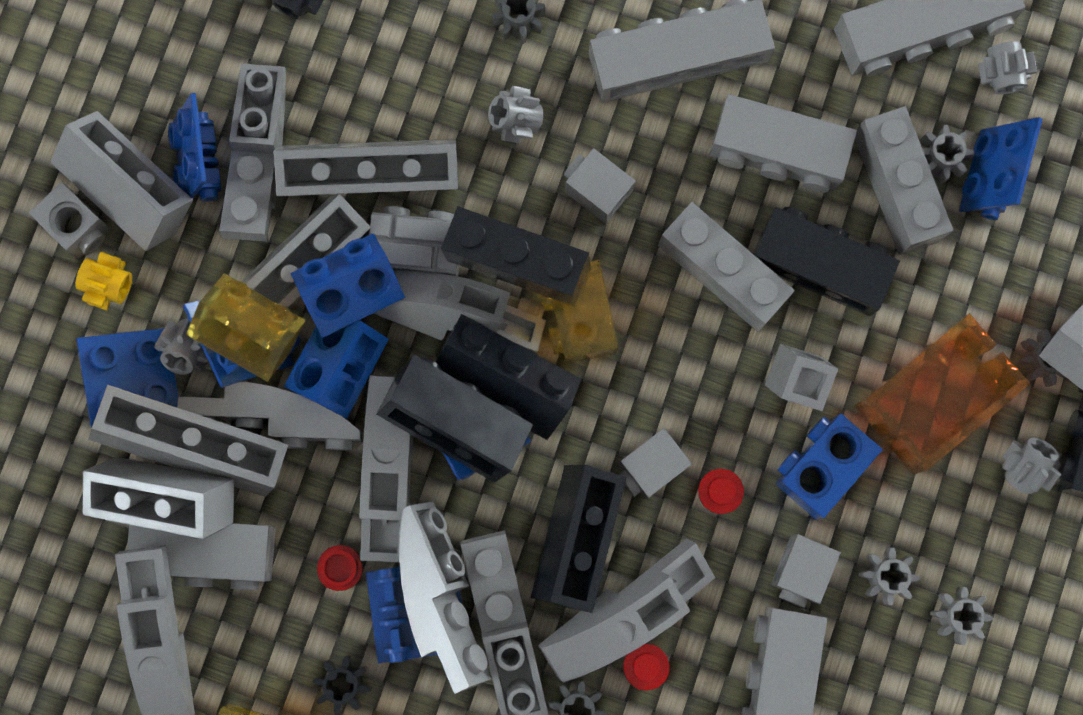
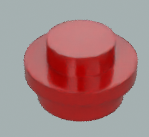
M715 469L708 472L701 479L698 487V496L702 505L710 512L726 514L734 511L741 504L744 496V487L741 479L734 472L727 469Z
M344 545L328 548L321 554L317 563L319 580L325 587L334 591H345L354 587L359 582L363 572V563L360 561L359 554L354 549Z
M644 644L625 656L623 662L624 675L628 682L637 689L645 691L656 689L668 677V658L659 647L652 644Z

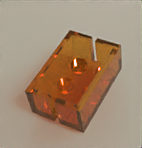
M970 313L955 321L855 404V407L880 436L888 433L891 434L893 438L887 445L913 475L929 470L1030 385L1029 381L1004 352L987 359L983 363L978 356L992 350L997 344Z

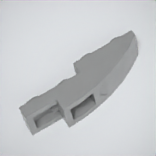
M241 64L229 138L232 152L219 229L221 237L224 239L267 242L271 210L275 209L277 198L273 150L278 146H282L286 94L285 67Z
M393 270L405 298L373 313L439 340H443L447 330L451 331L460 315L463 314L535 354L538 351L546 322L544 319L507 305L510 296L508 291L463 277L415 270Z
M369 376L360 489L359 519H362L360 561L399 562V534L402 509L410 505L411 468L413 467L414 436L376 415L396 376Z
M242 381L225 386L224 398L178 397L177 408L216 421H236L235 427L240 429L261 430L263 429V422H268V437L288 444L287 449H307L308 441L325 442V449L351 451L353 450V443H363L364 433L339 414L299 394L277 387Z
M434 502L409 505L402 509L399 534V563L405 608L421 657L437 652L453 692L456 694L492 679L487 668V657L482 648L477 645L469 626L468 613L456 596V592L470 585L464 574L465 566L463 560L454 551L446 532V521L441 512L436 509Z
M505 530L460 541L500 714L549 715Z
M686 538L618 594L610 589L606 590L596 598L593 613L580 611L541 642L538 647L558 679L563 683L586 675L631 653L674 625L690 612L686 602L714 580L715 576L697 544Z
M166 545L119 551L115 554L121 602L116 606L126 661L141 714L195 715L184 634L178 633Z

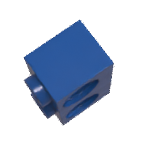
M374 233L365 238L352 240L344 248L321 259H313L304 264L302 268L290 273L322 338L405 298L391 264Z
M360 320L323 338L317 327H315L283 387L347 419L389 339Z
M842 413L832 417L831 420L823 416L806 435L812 442L801 454L796 450L792 451L777 469L782 476L775 485L815 520L825 518L883 450ZM834 435L842 436L849 444V453L845 459L836 458L830 451L829 443ZM805 468L814 470L820 477V487L814 494L806 492L800 485V475Z

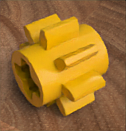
M104 252L99 253L97 261L90 258L85 259L78 270L75 282L76 289L85 292L82 301L106 311L109 309L111 302L122 304L132 284V273L123 270L126 262L122 261L119 257Z

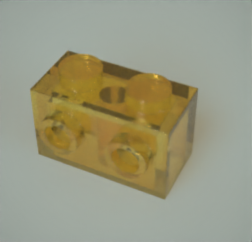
M599 260L590 262L591 265L575 307L541 295L544 311L553 310L556 327L548 328L553 354L562 353L564 364L616 354L619 348Z
M224 273L200 300L186 335L268 382L291 352L306 320L292 313L286 307L249 288L245 283Z

